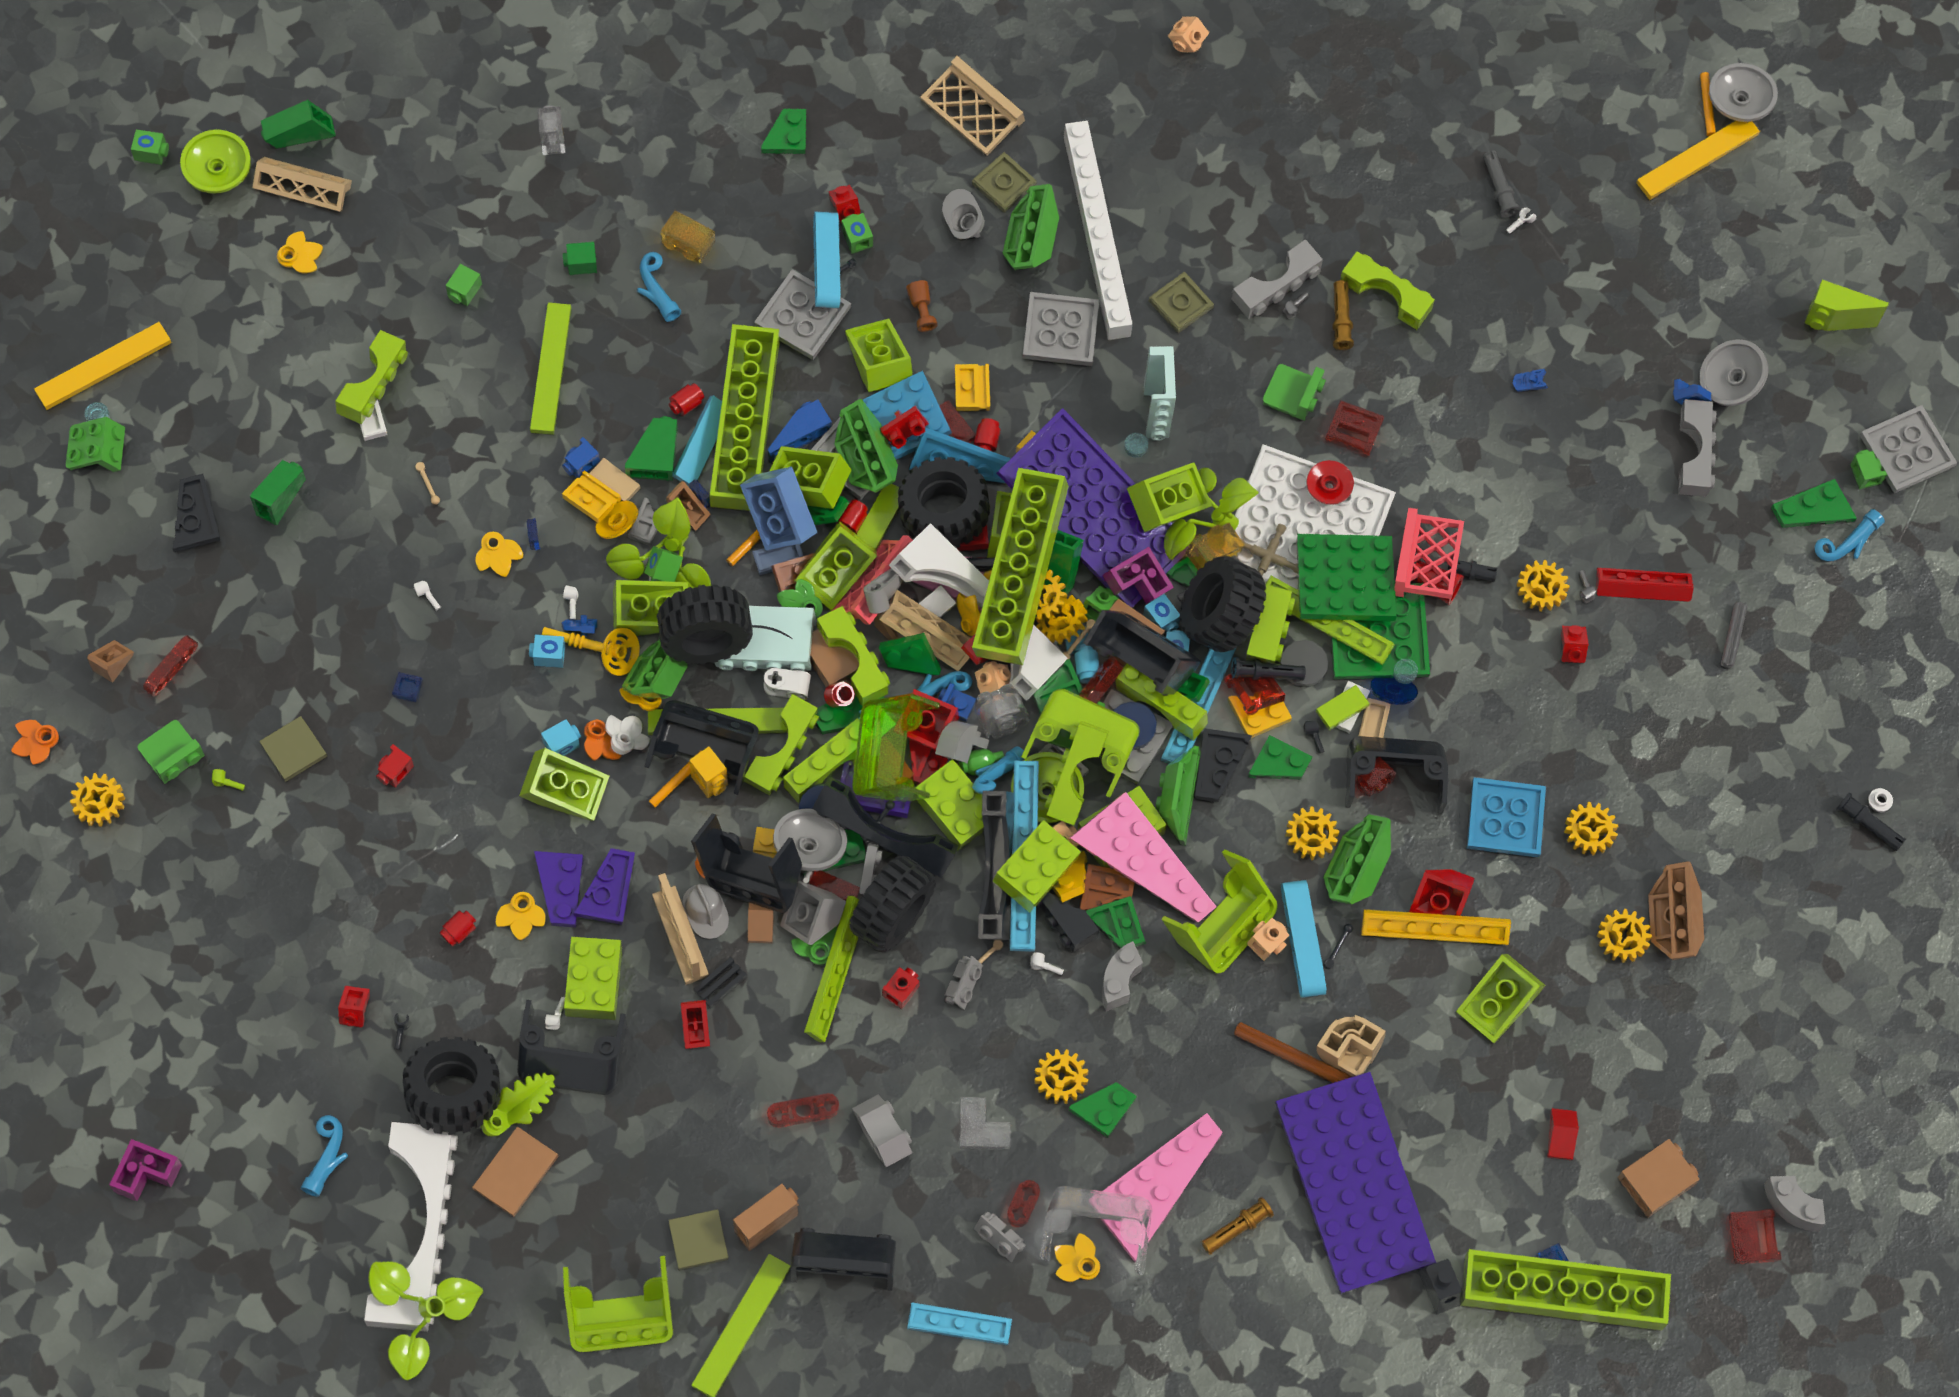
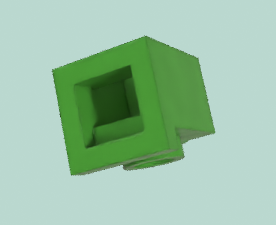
M1862 450L1858 452L1850 464L1859 489L1880 485L1887 475L1886 471H1881V462L1875 457L1873 451Z
M1099 586L1085 599L1083 605L1088 612L1085 616L1089 620L1093 619L1096 622L1100 614L1091 608L1093 607L1101 613L1102 610H1109L1118 598L1116 595L1114 596L1111 589H1104Z

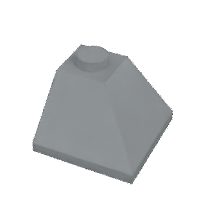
M798 881L793 904L784 913L780 926L805 943L812 945L839 924L846 901L830 891Z

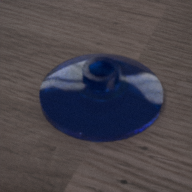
M1375 677L1370 684V689L1374 696L1389 704H1409L1415 701L1418 696L1417 687L1406 678Z

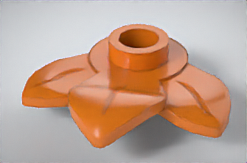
M597 719L588 722L584 728V735L587 738L584 743V749L587 755L594 761L599 759L601 755L610 760L620 759L622 755L617 754L611 748V736L605 730V723Z
M36 720L21 721L15 726L22 737L15 743L11 751L20 757L30 756L33 765L39 764L47 759L50 748L54 747L59 740V734L51 725L42 726ZM45 735H51L49 740H43Z

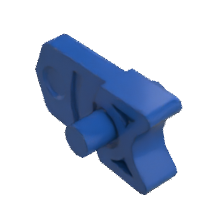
M1545 369L1516 374L1513 385L1518 392L1548 388L1546 383L1543 382L1546 371Z
M581 615V620H565L561 622L563 630L580 631L581 636H587V633H595V628L598 627L597 619H587V615Z

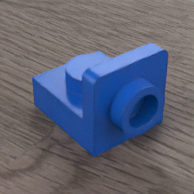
M1680 379L1674 380L1673 396L1675 401L1683 405L1685 399L1711 401V392L1697 384L1688 385Z
M952 683L949 684L947 689H942L938 698L957 707L959 712L958 719L967 722L976 704V698L955 690V685Z

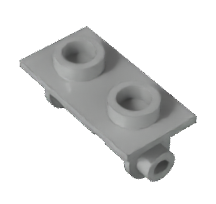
M963 956L962 959H959L953 976L960 980L959 982L951 980L944 995L946 1003L951 1005L955 1003L962 1010H965L967 1003L971 1000L973 988L982 972L983 965L973 956L970 958Z
M987 1212L984 1216L980 1217L974 1230L978 1232L981 1238L987 1240L996 1248L1000 1255L1012 1262L1017 1253H1020L1025 1248L1024 1240L1012 1229L1004 1234L1002 1230L1007 1225L994 1213L990 1214Z

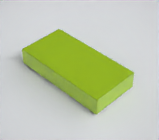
M1354 685L1318 707L1316 713L1330 731L1369 707L1370 703L1357 685Z

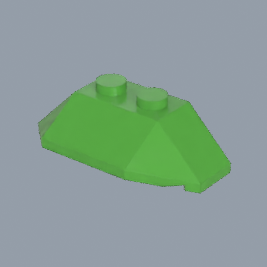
M1050 184L1030 186L1027 194L1011 213L1003 255L1015 270L1034 268L1051 258L1059 214Z
M859 399L841 410V418L837 427L834 444L837 452L842 455L852 469L848 477L850 484L876 493L895 482L898 464L888 439L881 432V423L864 401Z
M660 640L651 644L637 658L622 685L623 690L632 695L648 699L671 697L687 669V663L685 661L679 662L669 657L662 649Z
M1193 746L1166 766V772L1161 773L1159 786L1163 787L1162 796H1157L1156 810L1159 811L1168 829L1180 845L1186 846L1201 751L1199 746Z
M1368 814L1363 818L1364 821L1355 825L1342 836L1323 877L1331 900L1354 904L1372 896L1391 855V820L1389 818Z

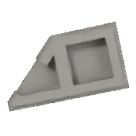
M644 498L638 511V517L628 533V538L650 546L657 529L653 524L654 512L648 498Z

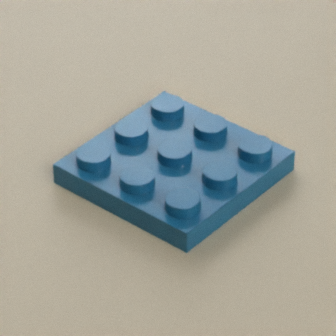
M923 371L863 399L882 427L896 418V411L899 410L903 414L916 405L921 414L928 420L929 425L925 426L926 428L945 435L952 433ZM922 434L908 437L906 445L899 449L893 447L889 442L895 459L897 460L916 451Z
M1474 777L1471 790L1467 849L1539 858L1541 855L1546 786Z

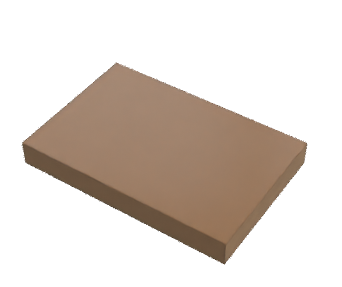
M517 1127L472 1188L515 1217L559 1156L556 1152Z

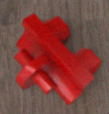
M915 405L903 414L899 410L896 411V418L880 429L893 447L899 449L906 445L908 437L923 434L925 426L929 425V423Z

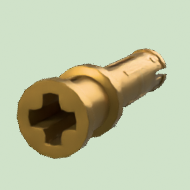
M1339 280L1333 284L1335 321L1332 324V329L1335 331L1333 347L1337 350H1348L1354 347V341L1351 339L1353 323L1349 317L1348 282Z
M1260 1197L1258 1202L1247 1210L1242 1209L1239 1217L1201 1241L1209 1255L1245 1230H1254L1257 1227L1256 1225L1265 1218H1272L1274 1216L1271 1207L1263 1197Z

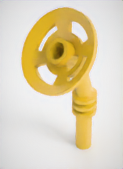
M544 627L542 635L563 636L565 643H568L570 647L573 645L574 648L578 646L579 649L587 648L601 652L605 669L617 676L629 673L640 653L637 636L627 628L614 629L607 635L604 643L586 639L585 635L580 637V634L575 635L574 632L568 634ZM617 634H624L628 639L617 637ZM619 640L622 644H616V641ZM631 647V655L626 663L624 659L627 654V648ZM609 663L619 666V669L612 668Z

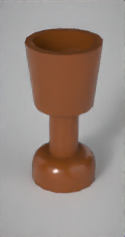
M919 280L908 284L906 290L914 308H918L920 318L916 322L917 330L927 332L935 329L938 326L937 320L934 316L929 315L927 308L930 304L928 282Z

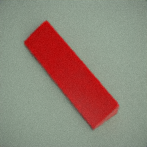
M1597 568L1596 592L1598 596L1686 602L1692 599L1694 586L1690 573Z

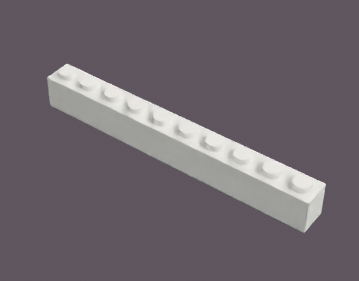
M1088 120L1065 124L1064 140L1108 340L1131 337L1133 324Z

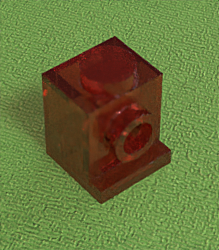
M1378 757L1373 771L1368 775H1359L1356 784L1362 794L1371 796L1375 791L1380 793L1388 783L1391 784L1395 779L1396 772L1382 758Z

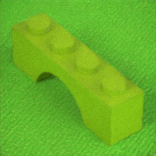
M1357 251L1341 273L1340 280L1347 281L1348 288L1358 294L1368 289H1381L1390 293L1398 304V319L1418 330L1433 308L1435 299L1428 292L1420 291L1412 286L1410 281L1399 278L1389 268L1375 263L1366 254L1362 255Z
M382 330L379 331L369 347L370 361L377 368L375 373L366 381L346 383L335 401L337 414L359 424H362L366 417L369 418L372 415L375 402L383 397L387 383L393 381L396 376L397 367L405 362L408 355L405 340Z
M841 606L817 618V628L828 647L845 648L857 658L859 667L851 678V686L863 707L887 695L890 681L884 671L880 672L877 667L879 662L874 652L869 653L865 646L867 641L861 631L857 632L854 627L856 622L851 612L846 613L844 607Z
M1128 663L1115 677L1116 690L1134 702L1143 701L1155 707L1171 722L1174 729L1192 741L1196 739L1208 724L1207 711L1178 691L1175 694H1168V696L1155 690L1154 680Z
M794 694L791 695L780 714V720L788 732L785 746L774 755L767 757L756 756L744 776V782L769 796L772 790L777 792L783 782V778H781L785 769L790 770L795 761L793 757L796 749H802L807 740V737L804 736L808 728L813 729L819 719V716L816 715L817 707Z
M857 718L783 777L784 788L799 804L803 794L810 787L821 784L841 764L849 760H856L873 746L874 735Z
M1083 721L1080 722L1079 726L1074 725L1069 738L1073 740L1071 749H1065L1061 762L1065 763L1063 771H1057L1053 785L1057 786L1054 795L1049 794L1045 804V808L1049 809L1047 816L1075 825L1084 798L1078 794L1074 787V769L1084 759L1100 756L1109 733L1108 730Z

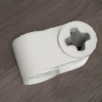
M771 668L764 675V690L771 696L790 698L794 694L806 700L808 698L811 675L801 670ZM773 679L777 680V684H772Z

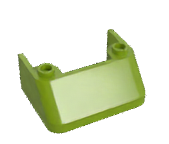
M1056 689L1051 693L1021 757L1027 758L1036 738L1045 742L1053 741L1058 736L1061 728L1071 733L1074 725L1079 726L1081 721L1108 730L1109 733L1103 747L1105 751L1102 756V765L1107 771L1115 774L1106 794L1110 798L1140 733L1139 726L1135 721L1066 689Z
M1225 849L1222 851V854L1232 868L1223 881V888L1227 896L1197 929L1194 924L1189 922L1181 924L1166 916L1161 919L1176 942L1205 967L1215 973L1224 972L1247 947L1248 941L1255 935L1252 930L1261 921L1267 923L1277 911L1276 899L1252 862Z
M660 1256L662 1277H654L647 1280L643 1286L644 1295L593 1301L592 1292L587 1287H571L568 1267H563L564 1296L570 1342L573 1349L579 1352L658 1344L671 1339L673 1326L665 1256Z

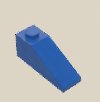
M819 400L806 402L795 412L768 448V460L770 463L775 460L781 446L801 448L819 439L831 428L832 421Z

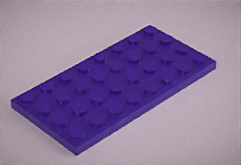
M1063 408L996 473L1012 490L1018 468L1065 476L1069 487L1058 530L1084 540L1080 561L1106 588L1110 589L1102 575L1147 547H1150L1166 574L1194 546L1191 542L1174 557L1173 561L1168 558L1164 549V538L1173 522L1144 532L1127 490L1128 487L1135 485V483ZM1134 584L1116 595L1117 598L1132 608L1142 598Z
M1371 1072L1277 1100L1275 1104L1339 1293L1342 1294L1435 1264L1436 1261Z

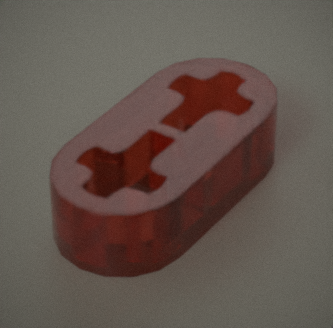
M1025 1180L1018 1186L1007 1212V1220L1012 1226L1023 1227L1029 1221L1040 1195V1187L1036 1182ZM1032 1187V1193L1035 1196L1030 1195L1027 1202L1023 1201L1025 1192L1022 1190ZM1021 1205L1024 1207L1022 1215L1025 1218L1020 1217L1017 1221L1014 1219L1012 1212H1017Z

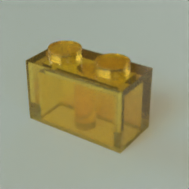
M676 210L660 231L661 242L665 247L670 250L675 249L681 252L688 260H696L699 263L703 261L715 243V231Z
M1227 523L1223 526H1214L1204 535L1197 534L1185 553L1197 570L1205 566V563L1213 560V558L1220 556L1231 557L1233 555L1238 557L1245 544L1230 523Z

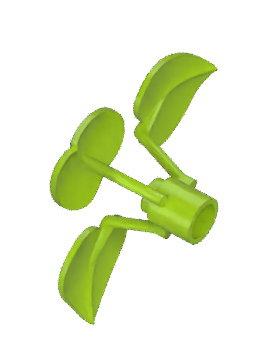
M1201 468L1198 472L1208 493L1216 486V474L1209 468ZM1236 478L1223 489L1222 499L1219 500V507L1209 497L1211 505L1215 509L1211 514L1213 523L1196 519H1189L1187 522L1184 519L1175 521L1167 530L1164 538V549L1168 558L1173 561L1174 557L1193 541L1196 535L1195 524L1211 527L1216 531L1220 528L1225 533H1232L1238 527L1239 519L1231 512L1247 503L1259 492L1247 480Z
M675 498L671 502L660 506L653 514L655 528L661 534L666 535L656 547L661 548L665 546L669 551H679V555L683 557V552L685 551L683 544L689 537L690 521L681 500ZM620 544L609 551L606 556V562L619 576L629 580L637 579L643 574L645 569L642 561L650 556L652 549L645 555L640 556L639 550L634 545ZM681 562L675 582H688V588H696L699 585L711 586L709 575L701 566L688 563L682 567Z
M373 1262L369 1270L368 1279L370 1290L376 1300L388 1306L396 1304L399 1297L419 1303V1313L424 1317V1320L412 1332L411 1337L405 1334L399 1335L389 1345L388 1358L393 1368L403 1380H410L417 1376L429 1358L428 1342L423 1338H415L419 1331L431 1321V1318L440 1316L442 1313L452 1320L464 1319L474 1309L483 1289L466 1279L448 1278L437 1286V1296L428 1298L411 1296L403 1293L410 1286V1275L403 1265L397 1262Z

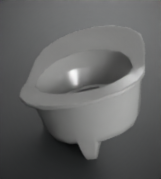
M965 189L951 191L943 202L942 212L952 234L958 239L979 238L980 232L984 228L985 220L974 196Z
M706 884L694 885L686 891L682 903L694 932L706 939L718 938L724 934L728 928L729 916L721 895Z

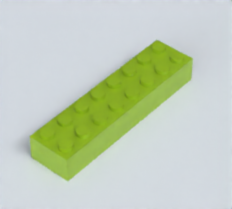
M732 324L710 488V507L750 511L740 484L756 474L763 473L779 349V329Z
M1018 468L972 646L976 657L1018 665L1024 664L1069 487L1065 476Z
M1469 1249L1464 1259L1461 1306L1663 1331L1668 1325L1671 1274Z

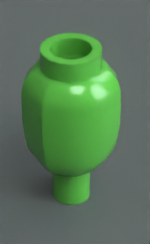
M987 749L974 750L970 753L968 763L959 761L960 768L964 773L968 772L970 775H976L977 769L999 761L1004 757L1003 751L992 753Z

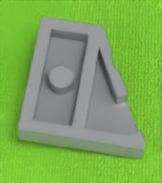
M870 841L867 846L860 894H864L867 887L873 882V879L877 876L875 875L876 865L880 866L882 851H879L880 845L873 841Z

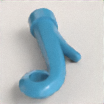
M650 252L643 256L640 262V274L648 290L638 288L637 292L650 299L659 308L665 321L670 322L680 316L681 309L675 301L670 299L650 273L660 268L663 262L662 256L659 253ZM652 260H655L654 264L649 265Z
M1871 509L1863 516L1862 522L1837 548H1835L1831 540L1821 538L1815 544V553L1822 560L1835 561L1855 548L1854 558L1858 559L1869 536L1885 523L1883 516L1878 511ZM1823 545L1829 548V553L1823 550Z
M954 671L930 683L932 676L927 674L917 690L934 697L943 688L952 683L955 685L956 690L965 691L971 687L972 678L966 672ZM957 680H962V681H964V682H963V683H957ZM906 697L897 703L901 714L910 697Z
M1016 746L1006 752L1005 756L999 761L977 769L975 773L979 777L973 783L972 788L979 794H982L983 791H993L996 787V783L993 780L1014 769V761L1025 760L1021 757L1024 750Z
M330 1115L319 1118L316 1130L320 1135L331 1137L309 1177L305 1178L301 1186L302 1191L314 1197L320 1196L324 1187L323 1184L328 1176L348 1157L347 1153L336 1157L342 1141L343 1129L339 1120ZM325 1124H331L333 1126V1129L325 1130L323 1126Z

